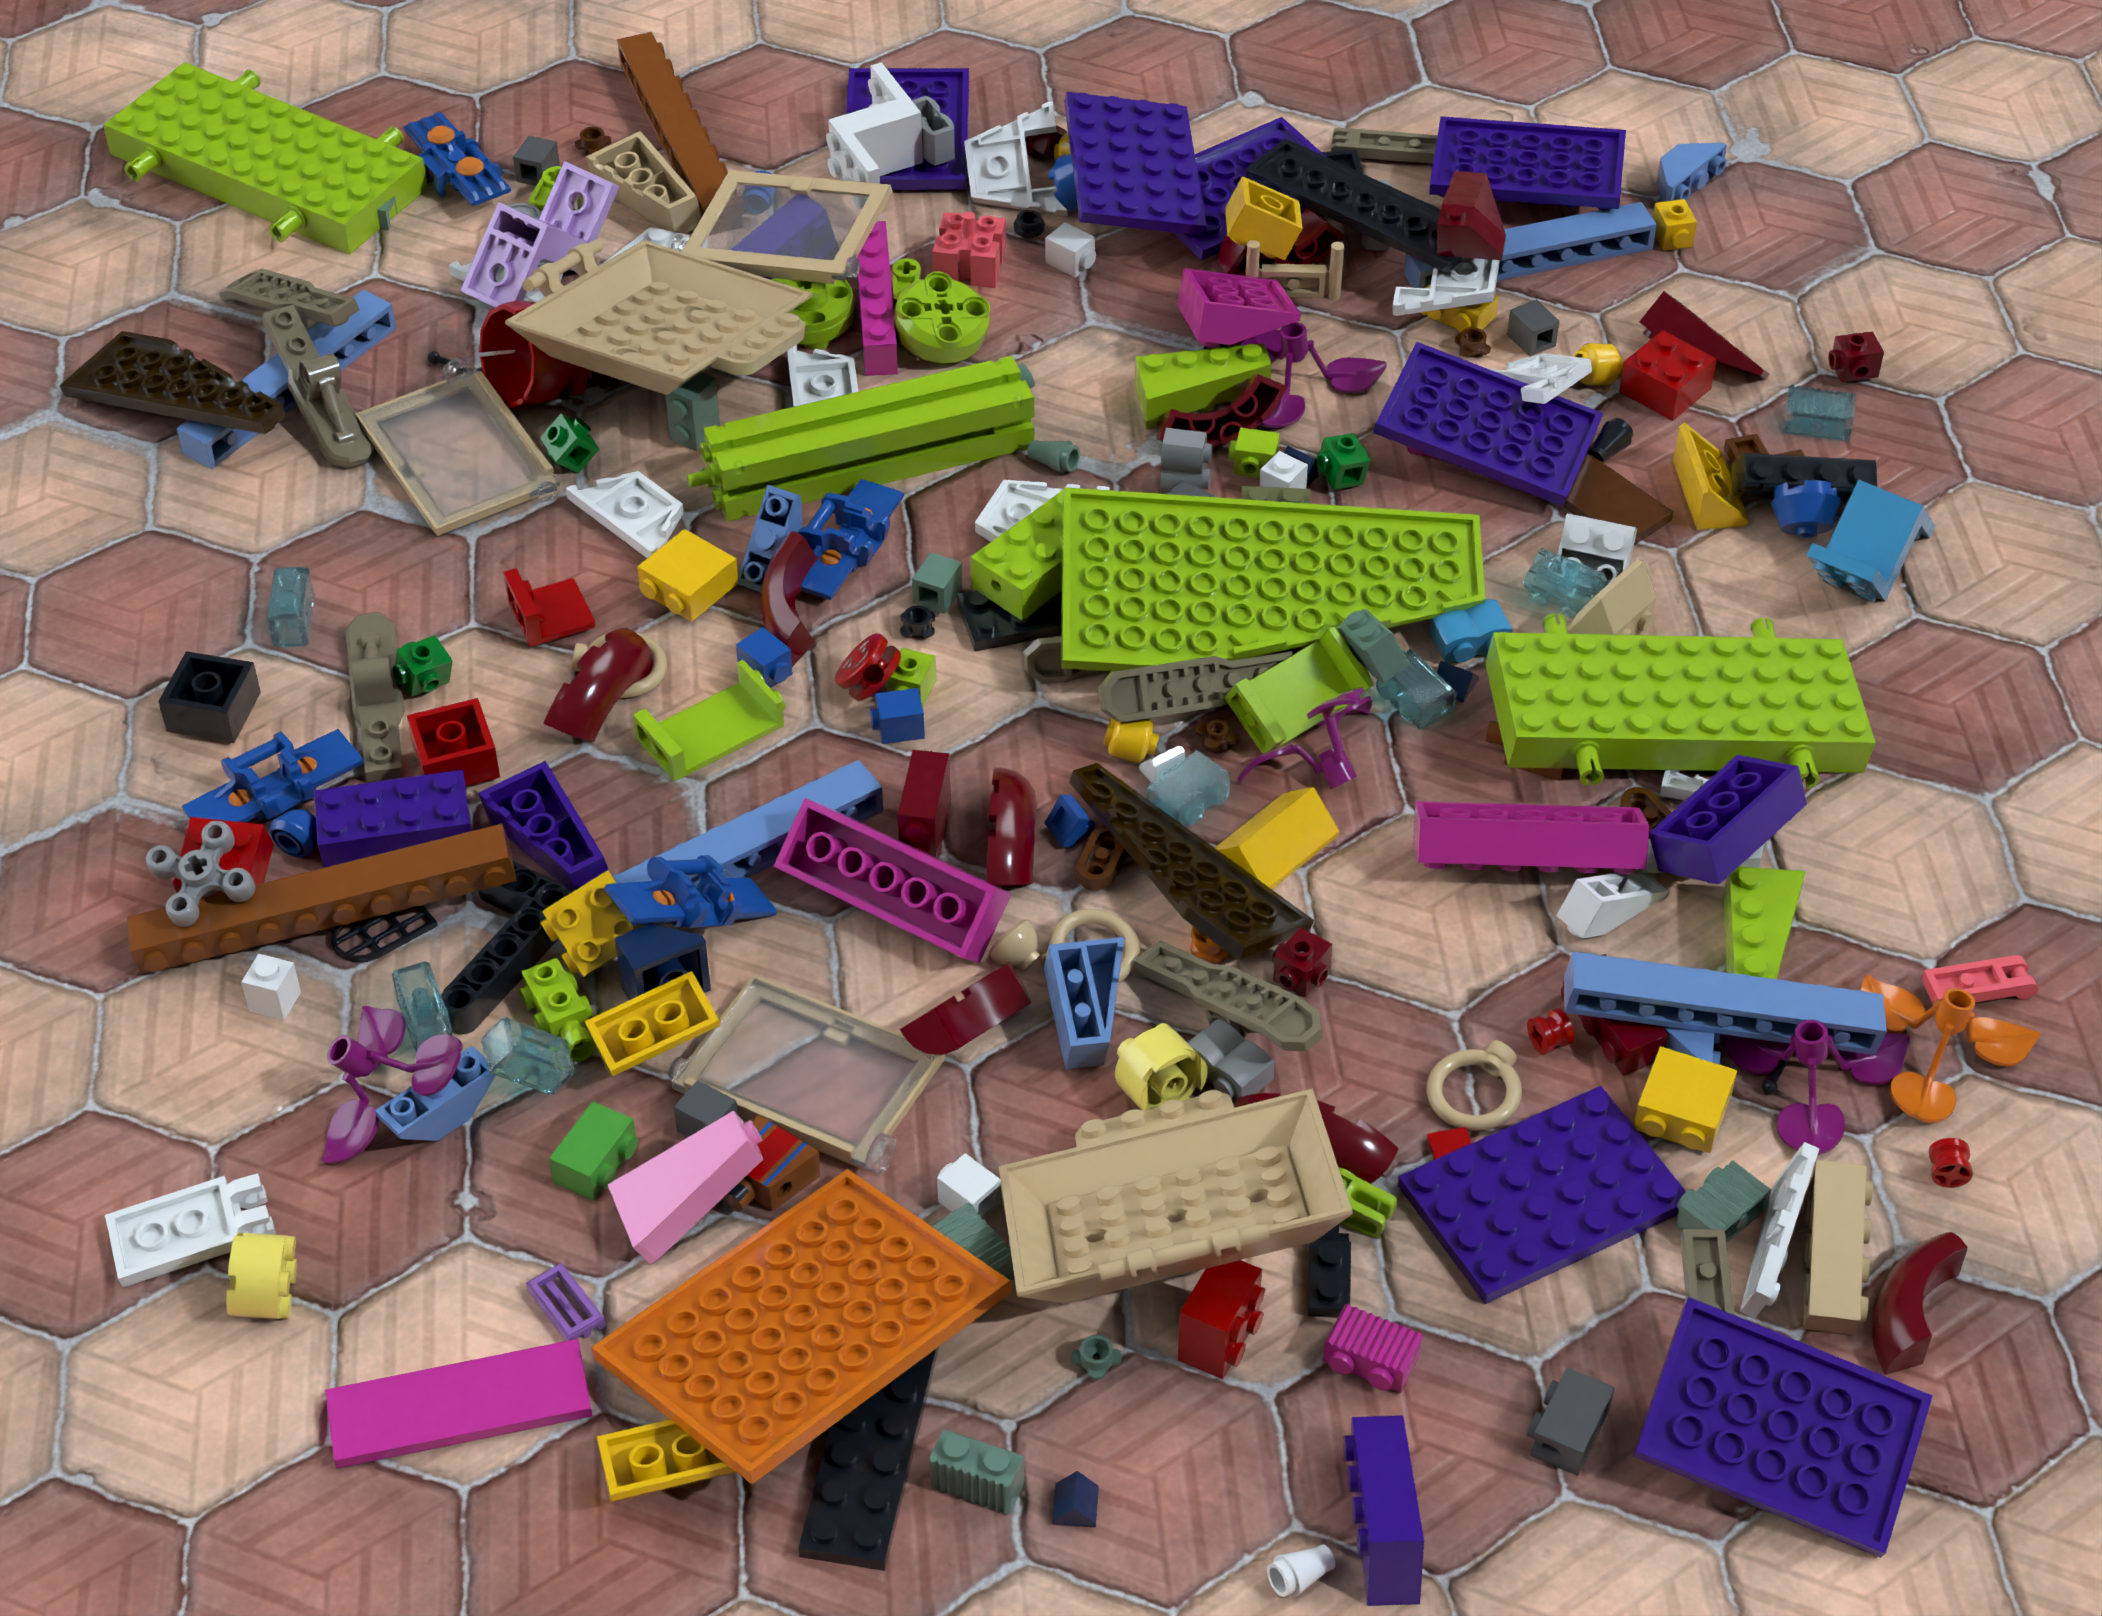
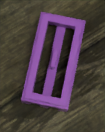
M562 1263L526 1282L527 1291L565 1341L576 1339L581 1335L585 1339L592 1335L591 1330L595 1327L598 1330L606 1327L605 1318ZM558 1277L589 1317L588 1319L583 1321L554 1283V1278ZM544 1285L573 1323L574 1327L571 1328L540 1286Z

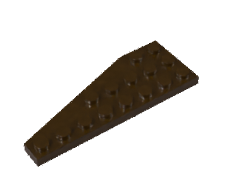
M121 331L60 384L63 395L66 397L241 429L259 434H266L271 431L286 415L280 402L261 391L257 393L251 391L247 383L242 380L239 382L234 381L230 373L205 359L201 361L196 359L192 351L179 349L177 343L173 340Z
M1094 763L1073 770L1069 783L1180 916L1194 926L1201 935L1209 937L1221 946L1228 955L1242 960L1288 941L1300 927L1310 932L1314 921L1311 917L1100 764Z

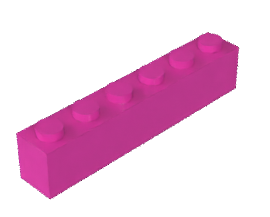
M877 221L856 258L865 376L898 374L886 221Z

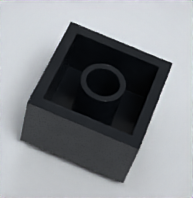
M186 651L158 701L166 732L235 743L261 693L254 662Z

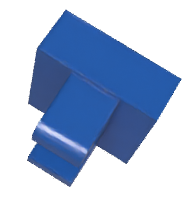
M1060 795L1044 822L1062 847H1074L1078 839L1088 837L1096 825L1094 821H1090V818L1085 813V809L1078 804L1072 795Z

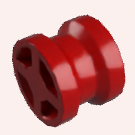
M1555 1008L1550 1010L1547 1016L1543 1018L1535 1016L1528 1019V1036L1532 1045L1540 1054L1545 1055L1552 1052L1557 1045L1564 1047L1574 1042L1573 1026L1569 1017L1562 1009Z
M1944 1138L1934 1142L1929 1147V1158L1931 1163L1934 1164L1931 1168V1176L1934 1183L1946 1188H1955L1967 1184L1972 1179L1973 1169L1971 1163L1968 1162L1971 1155L1970 1148L1964 1140Z

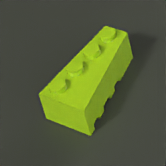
M1265 343L1135 356V390L1146 430L1157 427V422L1161 421L1164 413L1170 409L1185 413L1196 410L1207 413L1214 411L1218 404L1227 402L1230 405L1241 394L1249 378L1257 373L1271 379V361Z

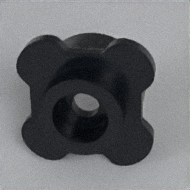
M918 605L912 606L901 614L903 626L900 628V634L903 637L929 638L935 634V628L932 627V622L935 621V614L928 608Z

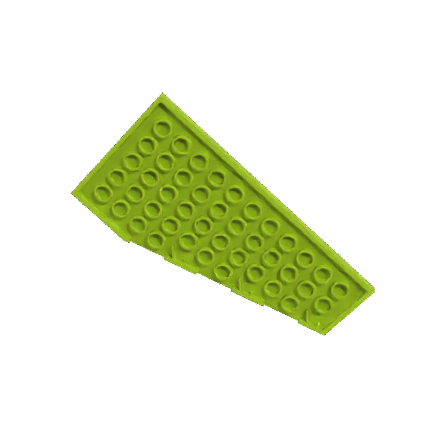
M1064 487L1061 668L1119 671L1211 656L1227 660L1244 659L1311 645L1314 642H1318L1324 633L1333 626L1341 635L1338 630L1339 625L1351 613L1361 611L1362 609L1368 610L1387 628L1432 619L1451 611L1467 610L1478 604L1485 603L1486 600L1479 515Z

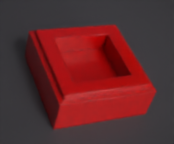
M1466 1127L1427 1133V1142L1433 1160L1471 1144Z

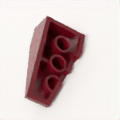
M1454 171L1442 202L1437 223V255L1502 260L1506 233L1487 174Z
M1665 291L1662 292L1639 321V323L1646 327L1643 334L1650 340L1664 330L1716 358L1718 363L1763 379L1770 375L1737 347H1734L1721 334L1709 327L1705 321Z

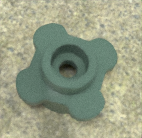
M1092 1335L1085 1338L1080 1345V1350H1075L1071 1354L1073 1365L1083 1367L1089 1372V1377L1094 1380L1103 1379L1106 1376V1371L1112 1365L1120 1364L1122 1360L1120 1350L1113 1349L1111 1341L1101 1335ZM1098 1356L1100 1359L1095 1360L1093 1357Z

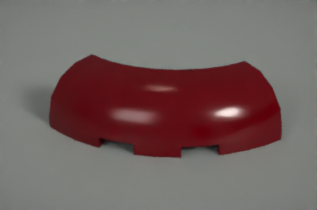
M1306 208L1301 214L1303 229L1286 260L1278 257L1269 258L1260 252L1259 269H1262V264L1311 265L1314 262L1319 264L1331 254V244L1341 242L1346 235L1318 214ZM1226 234L1219 252L1220 266L1227 274L1246 276L1247 245L1241 246L1233 242Z
M1257 373L1249 378L1241 394L1222 410L1213 413L1193 414L1170 409L1164 413L1158 430L1157 440L1163 442L1166 428L1206 432L1207 443L1212 444V447L1229 443L1231 440L1238 438L1240 428L1255 429L1265 421L1281 401L1288 386Z
M791 531L773 555L764 575L760 595V610L764 627L791 649L792 667L816 643L799 619L795 598L800 592L807 573L818 560L806 539L795 531Z
M619 628L606 634L605 640L607 642L600 648L593 645L577 663L579 673L570 684L563 683L543 724L577 738L595 741L602 724L619 698L635 682L645 678L651 672V652L645 640L629 628Z
M994 767L992 776L994 789L990 796L989 822L996 823V830H989L987 882L992 885L1033 884L1037 811L1035 790L1028 779L1017 771Z
M1008 962L962 990L961 993L964 999L958 1002L955 996H952L899 1030L914 1048L926 1054L945 1055L958 1050L971 1040L1030 1005L1031 999L1012 963Z
M1259 1093L1238 1097L1234 1108L1280 1097L1281 1095L1280 1093ZM1317 1101L1338 1167L1348 1170L1356 1177L1370 1184L1379 1179L1391 1165L1399 1148L1363 1120L1359 1119L1357 1124L1334 1114L1335 1106Z
M1946 1232L1931 1237L1909 1250L1898 1260L1878 1291L1873 1307L1872 1339L1878 1362L1885 1375L1924 1363L1932 1334L1924 1317L1923 1300L1934 1288L1959 1276L1968 1249L1963 1240L1953 1232Z

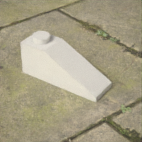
M1641 869L1636 870L1634 874L1613 873L1576 879L1556 916L1567 925L1569 932L1577 937L1584 939L1601 936L1666 897L1669 891L1648 873L1641 872Z

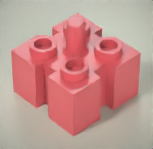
M971 211L963 214L943 212L939 226V236L936 237L932 251L933 272H944L956 281L960 279L971 280V286L996 288L1000 274V264L1003 263L1006 252V218L981 216L977 221L975 220V214Z

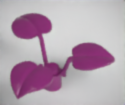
M1298 322L1281 327L1280 330L1275 329L1240 341V346L1265 343L1271 364L1276 359L1283 360L1284 357L1286 358L1284 385L1288 387L1275 410L1260 424L1270 428L1292 425L1305 412L1304 398L1289 394L1292 363L1304 360L1308 351L1311 353L1323 376L1326 379H1331L1332 387L1343 393L1352 394L1368 390L1377 382L1387 367V362L1346 357L1330 362L1327 370L1314 348V341H1307L1305 325Z
M1363 687L1357 688L1327 700L1307 713L1308 719L1322 713L1324 719L1317 726L1320 728L1326 724L1333 748L1318 755L1321 762L1317 763L1298 744L1286 745L1265 752L1252 760L1239 775V784L1259 763L1270 758L1290 754L1300 755L1313 768L1315 774L1323 772L1330 789L1356 778L1357 775L1343 749L1337 724L1343 717L1348 715H1369L1372 706L1371 697L1360 698L1365 690ZM1348 704L1332 712L1335 706Z
M362 1006L358 1041L347 1035H341L332 1042L327 1052L328 1062L344 1071L342 1080L351 1085L359 1096V1100H349L335 1112L328 1128L326 1149L321 1161L326 1164H335L354 1158L370 1144L377 1131L379 1118L375 1113L376 1108L368 1106L369 1097L357 1082V1077L368 1076L382 1063L414 1073L412 1077L413 1090L421 1096H431L441 1091L454 1075L461 1058V1051L463 1050L462 1042L452 1035H435L424 1041L417 1049L416 1064H406L388 1058V1054L395 1052L403 1041L406 1030L405 1017L393 1009Z
M1805 1020L1798 1024L1795 1035L1790 1037V1043L1723 1034L1724 1045L1731 1060L1740 1069L1753 1074L1773 1072L1779 1064V1059L1783 1061L1789 1060L1796 1050L1797 1058L1804 1065L1808 1066L1809 1105L1794 1103L1785 1107L1777 1118V1132L1782 1141L1796 1151L1806 1142L1819 1148L1818 1155L1825 1154L1834 1149L1841 1141L1845 1132V1118L1838 1106L1828 1103L1816 1105V1066L1820 1065L1827 1058L1828 1050L1842 1070L1851 1069V1074L1856 1081L1864 1084L1879 1085L1892 1081L1901 1072L1910 1044L1909 1035L1886 1033L1876 1055L1837 1050L1833 1044V1037L1828 1035L1827 1027L1818 1020Z

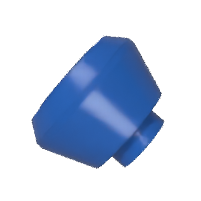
M303 809L290 810L279 816L270 824V835L273 842L288 855L294 857L310 856L315 851L318 840L316 817Z

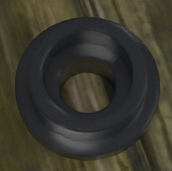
M1034 210L1020 212L1013 224L1015 233L1027 239L1035 238L1045 230V222L1041 214Z

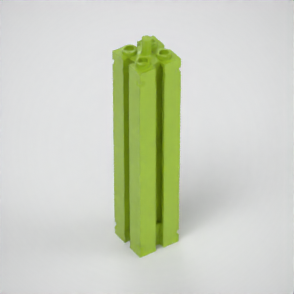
M1013 356L999 358L996 362L990 360L726 422L723 426L703 428L704 442L700 443V451L704 463H707V468H702L700 472L687 474L688 484L690 488L700 485H706L707 488L712 487L714 506L716 510L722 509L726 521L729 522L740 519L743 515L748 517L758 515L767 485L801 495V504L820 500L826 493L840 495L852 492L861 479L882 485L1014 453L1017 449L1027 450L1031 441L1035 440V427L1031 422V418L1035 417L1034 395L1026 380L1021 381V371Z

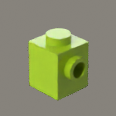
M1240 428L1237 441L1231 440L1228 460L1234 461L1233 475L1260 478V469L1279 452L1280 433Z
M901 648V660L887 681V692L918 688L923 708L936 683V656Z

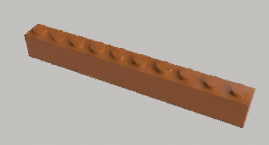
M652 32L617 39L620 65L672 168L696 195L701 216H703L728 174L724 162H719L715 144L710 145L708 131L706 127H701L698 111L696 109L692 110L689 94L687 92L683 93L679 75L674 76L672 62L670 59L665 58L663 44L661 42L657 43ZM737 188L709 233L708 238L744 230L743 217L747 216V209L744 199L738 198Z
M498 824L255 885L254 895L249 900L241 903L232 901L225 893L201 898L198 905L200 912L198 920L189 927H178L173 924L166 913V907L128 916L130 952L141 975L263 944L274 943L303 934H310L339 925L350 924L379 915H386L415 906H422L451 897L462 896L491 887H498L517 881L511 847L503 824Z

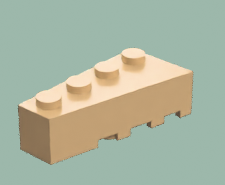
M641 131L586 156L590 173L620 186L615 196L616 200L660 228L685 234L695 229L702 216L696 195Z
M1816 1160L1804 1195V1203H1808L1807 1212L1804 1216V1233H1812V1235L1807 1236L1803 1253V1266L1810 1269V1274H1805L1803 1283V1329L1854 1335L1859 1323L1866 1322L1868 1297L1861 1296L1862 1282L1867 1283L1869 1278L1870 1259L1863 1257V1244H1869L1871 1219H1865V1205L1870 1206L1873 1194V1182L1866 1180V1165Z

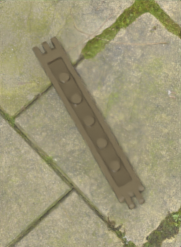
M1338 127L1333 130L1331 151L1357 150L1358 157L1366 160L1381 159L1395 162H1419L1431 165L1434 161L1438 135Z

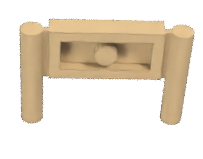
M1257 240L1248 241L1246 276L1278 280L1289 297H1328L1330 300H1338L1340 298L1344 255L1343 243L1334 242L1331 244L1329 270H1326V265L1262 264V269H1259L1260 243Z

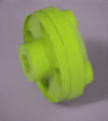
M931 272L925 279L908 285L899 295L894 313L895 331L903 346L922 359L936 363L959 362L974 355L981 347L987 335L991 306L985 298L981 297L968 285L953 280L944 272Z
M835 275L837 279L835 284L780 278L771 279L813 293L810 299L790 312L797 315L805 323L804 339L797 345H804L811 350L825 349L831 344V340L842 335L852 325L855 318L854 295L850 284L841 275Z

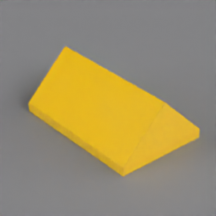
M1684 422L1678 429L1673 464L1696 529L1705 530L1747 525L1749 519L1740 496H1733L1732 473L1725 454Z
M1309 787L1283 793L1218 844L1215 849L1266 886L1274 889L1339 836V829L1315 788Z
M692 971L585 1021L610 1077L721 1026L719 1018Z
M670 1419L597 1436L610 1503L737 1473Z

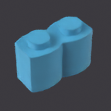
M1487 599L1485 603L1478 604L1467 610H1456L1432 618L1430 622V635L1446 663L1466 662L1478 654L1487 655L1493 632H1513L1501 606L1494 599Z

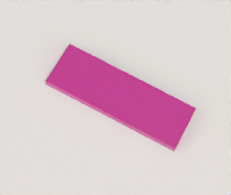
M579 1339L325 1389L336 1469L593 1416Z

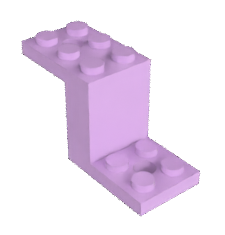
M564 161L539 219L498 202L460 291L493 307L515 300L523 301L527 291L523 289L522 281L530 277L532 272L538 268L541 258L554 263L565 257L567 252L575 246L597 239L620 186ZM580 195H583L584 204L581 209L576 211L574 207L575 200ZM504 266L506 270L505 277L502 281L497 282L496 273L499 268Z

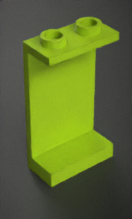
M1333 626L1324 633L1318 642H1314L1249 681L1245 678L1236 683L1224 696V699L1263 754L1283 746L1323 720L1322 713L1311 719H1308L1306 716L1307 713L1319 704L1349 690L1363 687L1365 691L1360 696L1362 698L1374 686V683L1370 679L1368 670L1358 662L1351 652L1347 640L1339 635ZM1348 704L1335 706L1332 712Z
M744 660L737 662L739 683L659 723L645 708L633 714L636 740L674 782L784 726L783 710H785V702L781 694L776 690L772 691L765 683L761 673L758 670H753Z

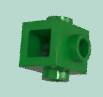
M562 413L540 437L547 448L546 455L554 463L577 473L600 450L589 434L591 428L582 419L576 417L573 420Z
M1354 433L1324 438L1316 458L1319 471L1324 474L1333 490L1363 485L1371 461L1365 447L1360 444Z
M436 635L417 642L406 643L401 648H398L395 665L393 666V674L398 684L404 685L412 697L423 692H432L439 686L449 683L453 660Z

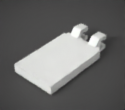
M254 1174L239 1178L229 1184L225 1176L106 1214L105 1218L117 1276L122 1287L124 1288L231 1252L233 1238L237 1236L236 1233L276 1234L271 1216L269 1217L266 1205L259 1206L268 1202L266 1191L261 1184L259 1175Z

